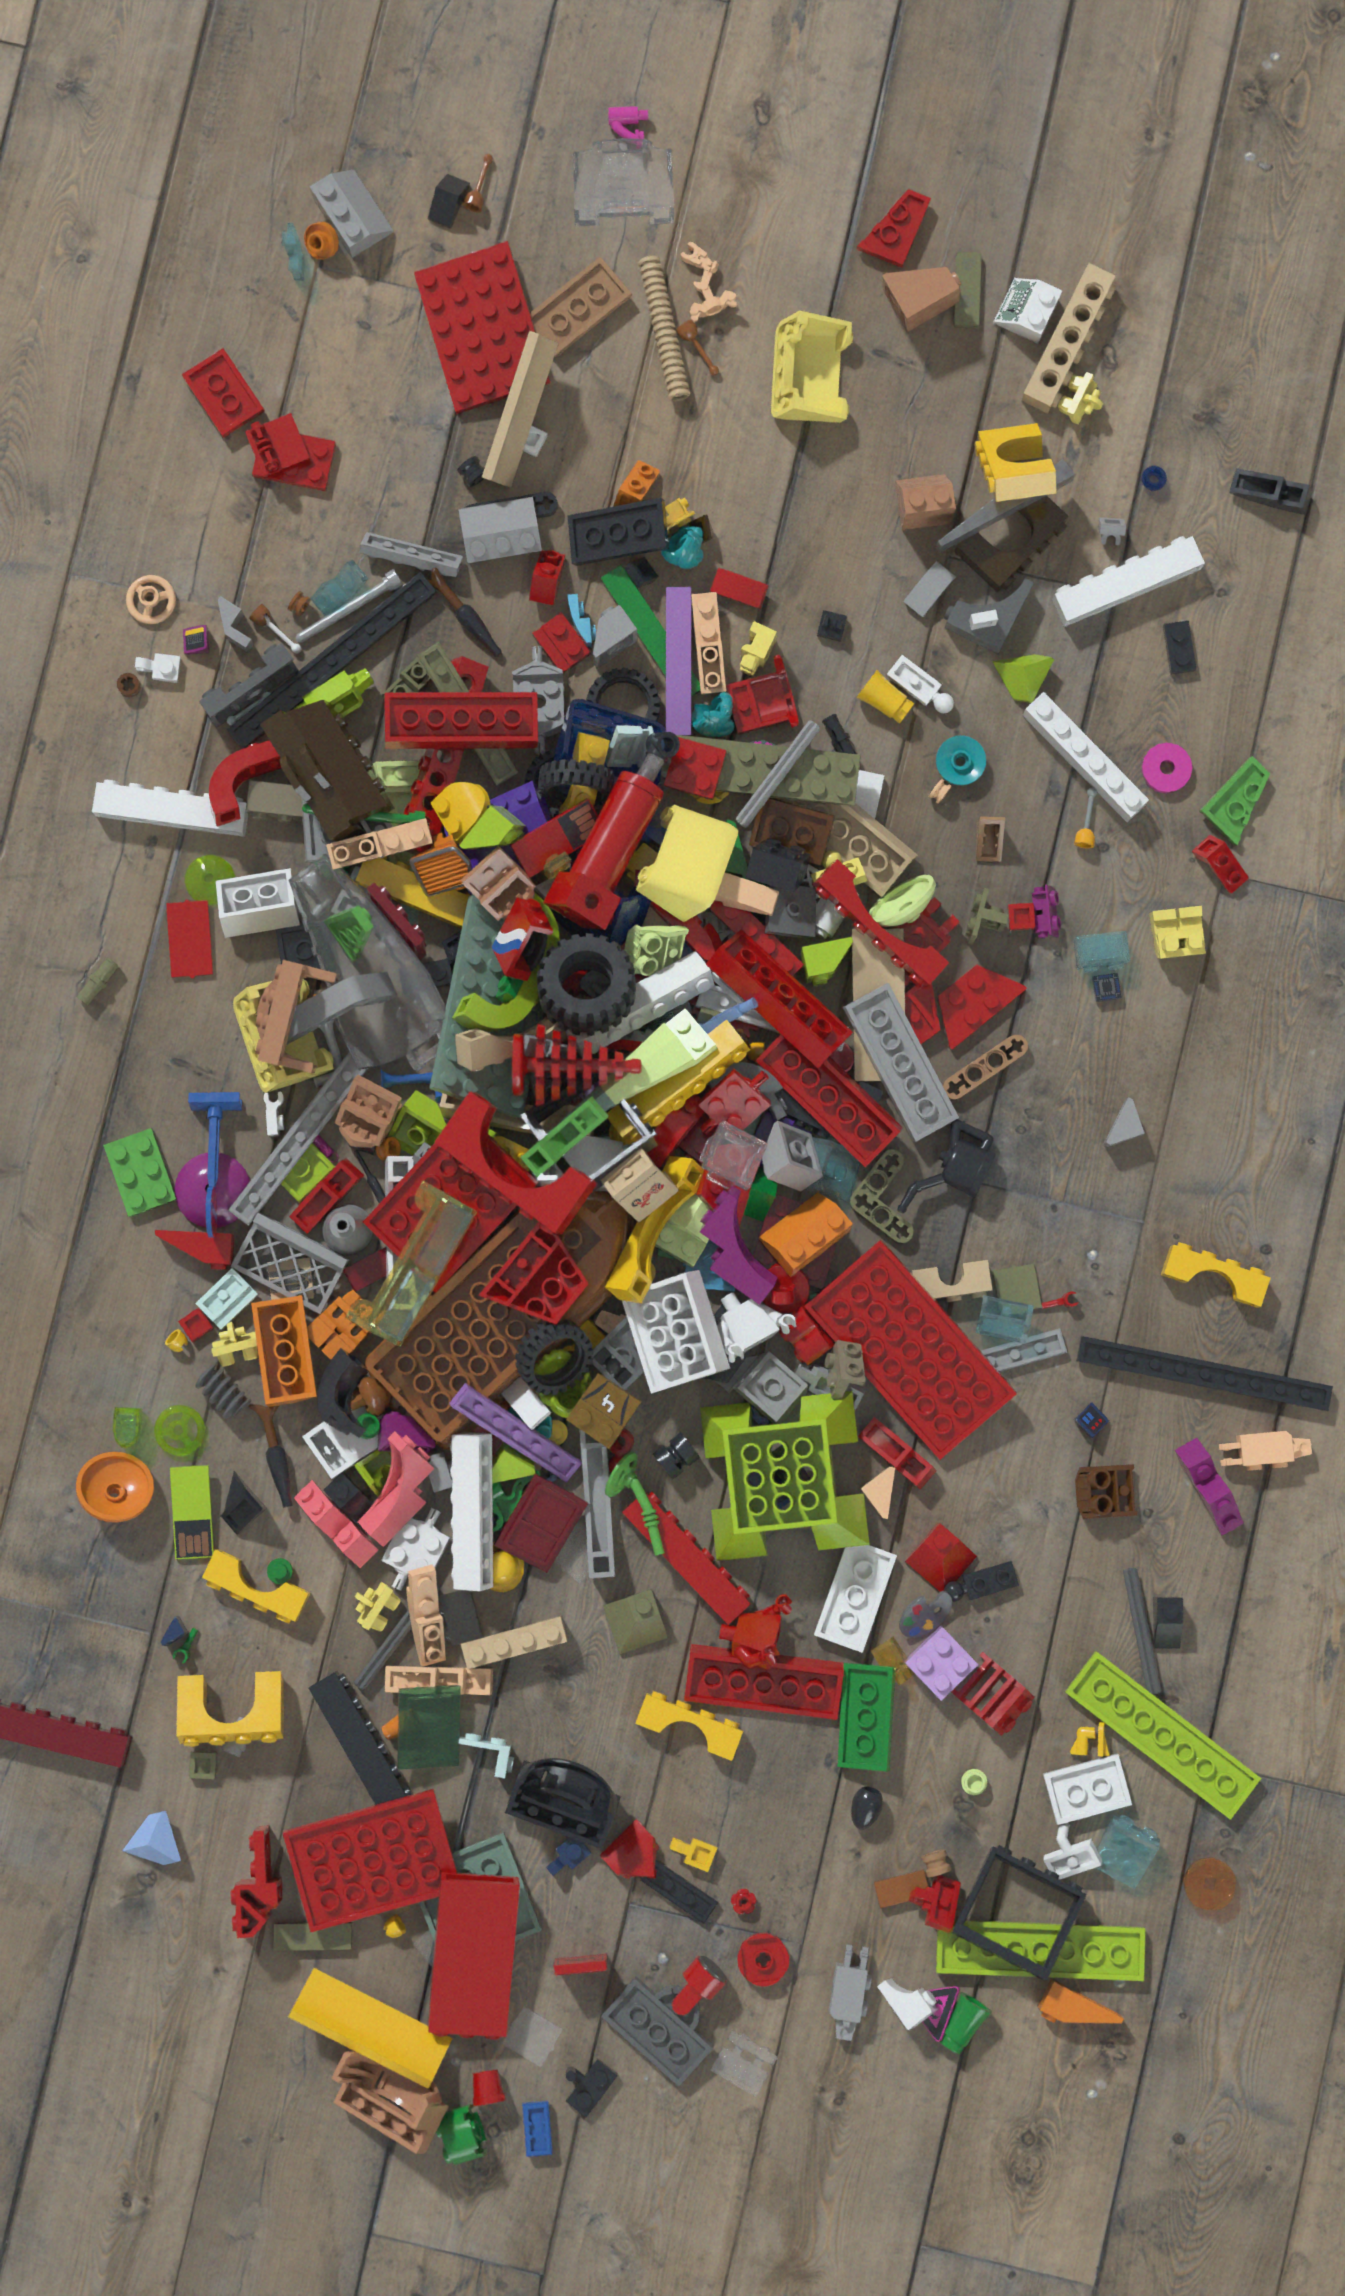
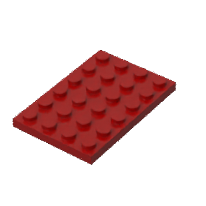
M508 241L414 272L453 406L457 414L508 397L529 331L535 332ZM548 374V377H547V380H546L545 385L551 383L550 378H549V374Z
M488 1134L489 1152L495 1167L502 1176L519 1187L535 1188L539 1182ZM436 1143L431 1146L363 1221L435 1293L452 1278L518 1206L514 1202L509 1204L500 1198L499 1194L501 1192L496 1188L489 1189L479 1182L481 1177L475 1172L469 1174L459 1166L461 1162L455 1157L450 1159L439 1151L441 1147Z
M434 1789L283 1831V1837L311 1933L439 1897L441 1872L458 1873Z

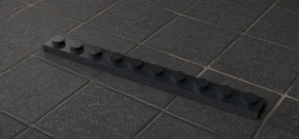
M419 572L230 726L227 732L241 749L253 744L265 734L260 725L280 710L288 712L303 703L302 697L335 677L437 593L436 590Z
M1084 1336L1080 1337L1076 1362L1322 1411H1329L1333 1386Z

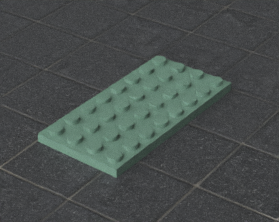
M470 895L468 896L429 1089L464 1100L470 1091L475 1092L497 1107V1112L519 1119L522 1118L520 1115L525 1110L531 1073L525 1074L523 1094L521 1096H513L512 1057L505 1059L500 1064L484 1066L480 1071H470L457 1062L455 1035L470 1030L452 1019L461 999L476 993L493 1005L500 1006L503 1003L495 997L499 991L497 988L498 983L505 975L494 954L492 945L505 919L501 918L498 921L481 905L480 900L476 896ZM540 1000L520 1022L495 1032H489V1034L512 1035L532 1028L542 1021L543 1018Z

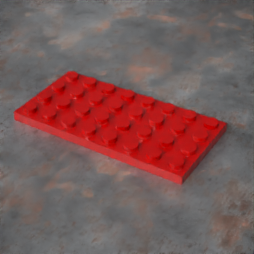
M882 1239L804 1306L835 1342L841 1340L861 1344L864 1372L867 1379L939 1460L1017 1394V1391Z

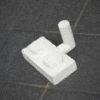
M1068 1822L1059 1825L1056 1840L1061 1849L1044 1855V1862L1047 1868L1060 1875L1058 1880L1102 1865V1858L1092 1839L1070 1845L1067 1839L1070 1828Z

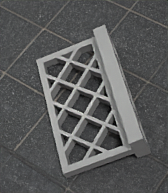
M257 1213L253 1220L254 1223L231 1267L287 1297H294L303 1293L305 1298L303 1299L304 1306L322 1314L350 1259L263 1213ZM257 1229L266 1233L269 1244L255 1248L253 1236ZM271 1237H273V1238H275V1239H277V1240H279V1241L272 1242ZM285 1243L289 1246L291 1256L278 1260L274 1245ZM250 1244L252 1249L246 1251L247 1247ZM270 1247L274 1261L261 1265L257 1251ZM293 1248L302 1253L295 1254ZM253 1252L257 1267L246 1269L240 1266L239 1263L243 1255ZM306 1254L311 1257L314 1268L300 1272L296 1257ZM293 1259L297 1273L283 1277L279 1263ZM316 1260L324 1265L317 1266ZM275 1264L279 1279L269 1281L265 1279L262 1268ZM328 1266L337 1271L332 1281L322 1283L318 1269ZM258 1269L260 1276L252 1271ZM315 1270L319 1285L305 1289L301 1275ZM298 1276L302 1290L291 1293L287 1290L284 1280ZM281 1281L282 1287L274 1283ZM330 1285L325 1293L324 1286ZM317 1288L321 1289L323 1299L319 1307L309 1302L307 1291Z

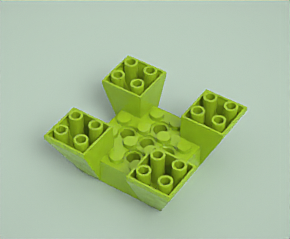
M853 1391L845 1392L840 1400L832 1399L831 1393L801 1396L800 1422L754 1427L752 1406L749 1402L700 1408L705 1458H726L731 1508L711 1510L717 1561L768 1556L765 1531L807 1526L812 1527L818 1550L870 1545L864 1493L836 1496L831 1445L858 1442ZM776 1443L782 1444L785 1448V1453L781 1458H776L772 1454V1447ZM804 1466H808L813 1470V1478L810 1481H804L800 1476V1471ZM778 1469L785 1470L788 1475L787 1481L784 1484L777 1483L774 1478L775 1472ZM752 1472H758L762 1477V1482L757 1487L752 1486L749 1482V1476ZM781 1495H786L790 1499V1507L787 1510H782L778 1507L777 1500Z

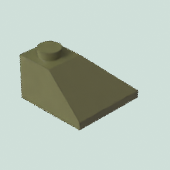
M652 1589L603 1605L619 1654L668 1638Z

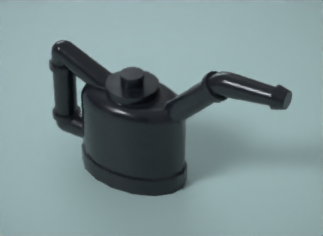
M959 1119L952 1121L950 1148L948 1152L942 1151L939 1160L943 1161L941 1164V1168H944L942 1173L920 1181H914L908 1187L900 1205H898L897 1211L904 1214L917 1192L920 1193L922 1190L942 1183H946L975 1198L996 1153L989 1151L994 1141L993 1136L988 1134L989 1132H984L965 1123L966 1121ZM961 1132L981 1141L980 1147L966 1140H960Z

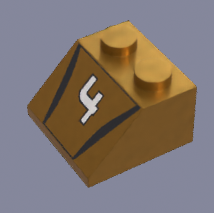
M598 1373L566 1420L609 1449L641 1401Z

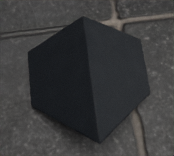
M234 1471L225 1509L220 1516L238 1535L261 1515L267 1507Z

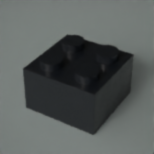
M767 838V840L761 841L753 848L745 878L794 892L804 883L811 854L806 853L802 847L791 846L789 848L782 846L781 842L776 839Z

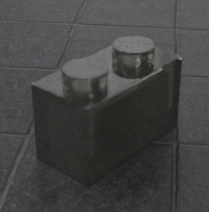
M458 1590L439 1596V1613L445 1617L447 1625L443 1627L446 1642L451 1641L452 1646L483 1638L471 1591Z

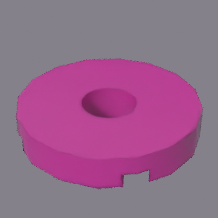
M1162 743L1148 751L1143 758L1141 770L1145 782L1150 788L1156 792L1167 794L1180 790L1185 786L1191 777L1192 762L1186 750L1179 745ZM1163 762L1171 763L1174 769L1173 773L1168 775L1162 773L1160 764Z

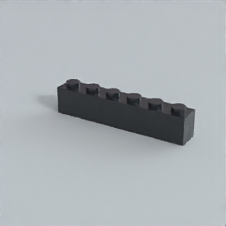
M336 1671L308 1687L374 1804L377 1805L413 1795L408 1785L404 1787L399 1778L402 1777V1773L396 1763L391 1765L387 1755L390 1753L383 1741L378 1742L374 1733L377 1730L370 1718H364L361 1712L364 1709L361 1701L357 1696L352 1697L348 1688L351 1685L345 1674L342 1673L340 1675Z

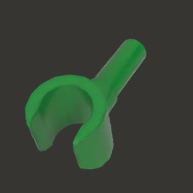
M192 1628L183 1646L174 1651L173 1659L176 1658L178 1652L185 1654L182 1664L190 1658L191 1653L189 1649L198 1632L197 1629Z

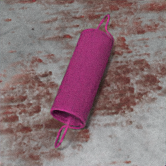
M318 1134L313 1143L327 1158H330L335 1151Z

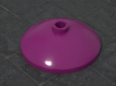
M208 1153L200 1154L189 1160L180 1170L175 1183L176 1202L180 1211L188 1220L207 1228L206 1188L209 1185L207 1178ZM219 1153L218 1181L216 1185L217 1228L230 1225L239 1219L228 1210L250 1182L244 1167L236 1159L223 1153Z

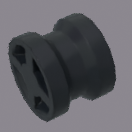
M477 456L467 459L457 469L459 475L466 478V484L469 487H473L485 479L482 477L485 468L480 465V460Z

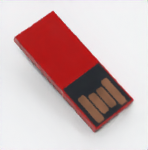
M586 798L511 843L510 846L529 878L582 847L598 815L590 800Z

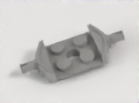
M536 646L532 647L531 663L512 671L513 692H537V698H541L546 702L544 707L538 708V747L534 750L536 754H539V747L541 754L545 753L546 737L558 734L565 728L563 670L542 661L543 648L541 646H538V653Z

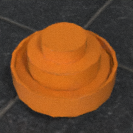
M316 222L308 226L305 231L304 243L312 257L318 260H325L335 255L338 250L339 240L335 229L330 224Z

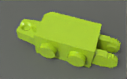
M366 669L350 675L343 671L302 697L304 702L296 708L325 700L332 704L337 714L340 713L344 717L362 705L364 700L361 694L374 684V681Z

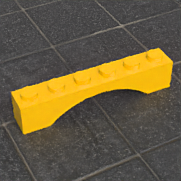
M669 1156L662 1173L665 1171L679 1191L642 1221H637L605 1286L619 1300L642 1304L652 1283L651 1259L659 1234L674 1212L685 1201L696 1194L704 1169L692 1158Z

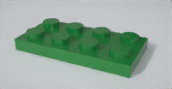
M844 1663L837 1767L890 1771L896 1667Z

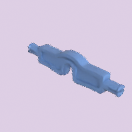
M752 997L715 1015L706 1023H700L699 1025L706 1034H709L725 1020L731 1022L741 1017L744 1013L757 1008L758 1003Z

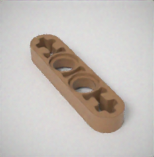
M1012 1035L949 1077L943 1083V1088L949 1099L956 1101L1021 1058L1028 1049L1027 1040L1021 1035ZM1011 1041L1021 1042V1052L1018 1053L1016 1050L1011 1052L1008 1056L1012 1059L1008 1061L1006 1054L1000 1048L1004 1047L1006 1051L1012 1046ZM990 1055H1000L1002 1065L997 1068L990 1066L988 1062ZM969 1069H979L982 1074L981 1079L977 1082L968 1079L967 1072ZM962 1075L964 1082L970 1087L966 1089L964 1084L958 1089V1095H955V1093L949 1094L947 1092L949 1083L953 1085L961 1082L958 1076Z

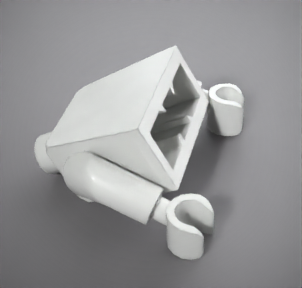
M734 1292L721 1299L727 1312L718 1320L717 1328L725 1353L728 1354V1360L731 1363L735 1362V1358L738 1356L744 1359L746 1351L773 1337L778 1332V1327L782 1328L784 1334L790 1332L788 1325L797 1327L793 1315H783L762 1303L760 1305L752 1299L740 1304Z

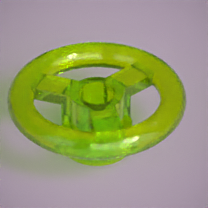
M174 1405L165 1409L158 1416L154 1426L155 1439L158 1445L171 1455H188L201 1445L205 1436V1424L201 1415L192 1407ZM178 1412L183 1413L180 1420H174L170 1422L168 1427L162 1428L168 1416ZM191 1417L197 1424V1436L193 1442L188 1436L189 1428L187 1425ZM178 1425L183 1428L181 1435L175 1433V1428ZM169 1435L173 1440H182L186 1447H172L166 1443L163 1436Z

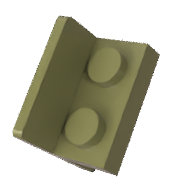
M984 888L982 893H977L974 898L971 912L975 913V917L970 918L965 932V936L969 937L968 944L973 945L977 938L979 927L1002 932L1007 924L1009 914H1005L1004 909L989 906V909L984 908L989 892L988 888Z

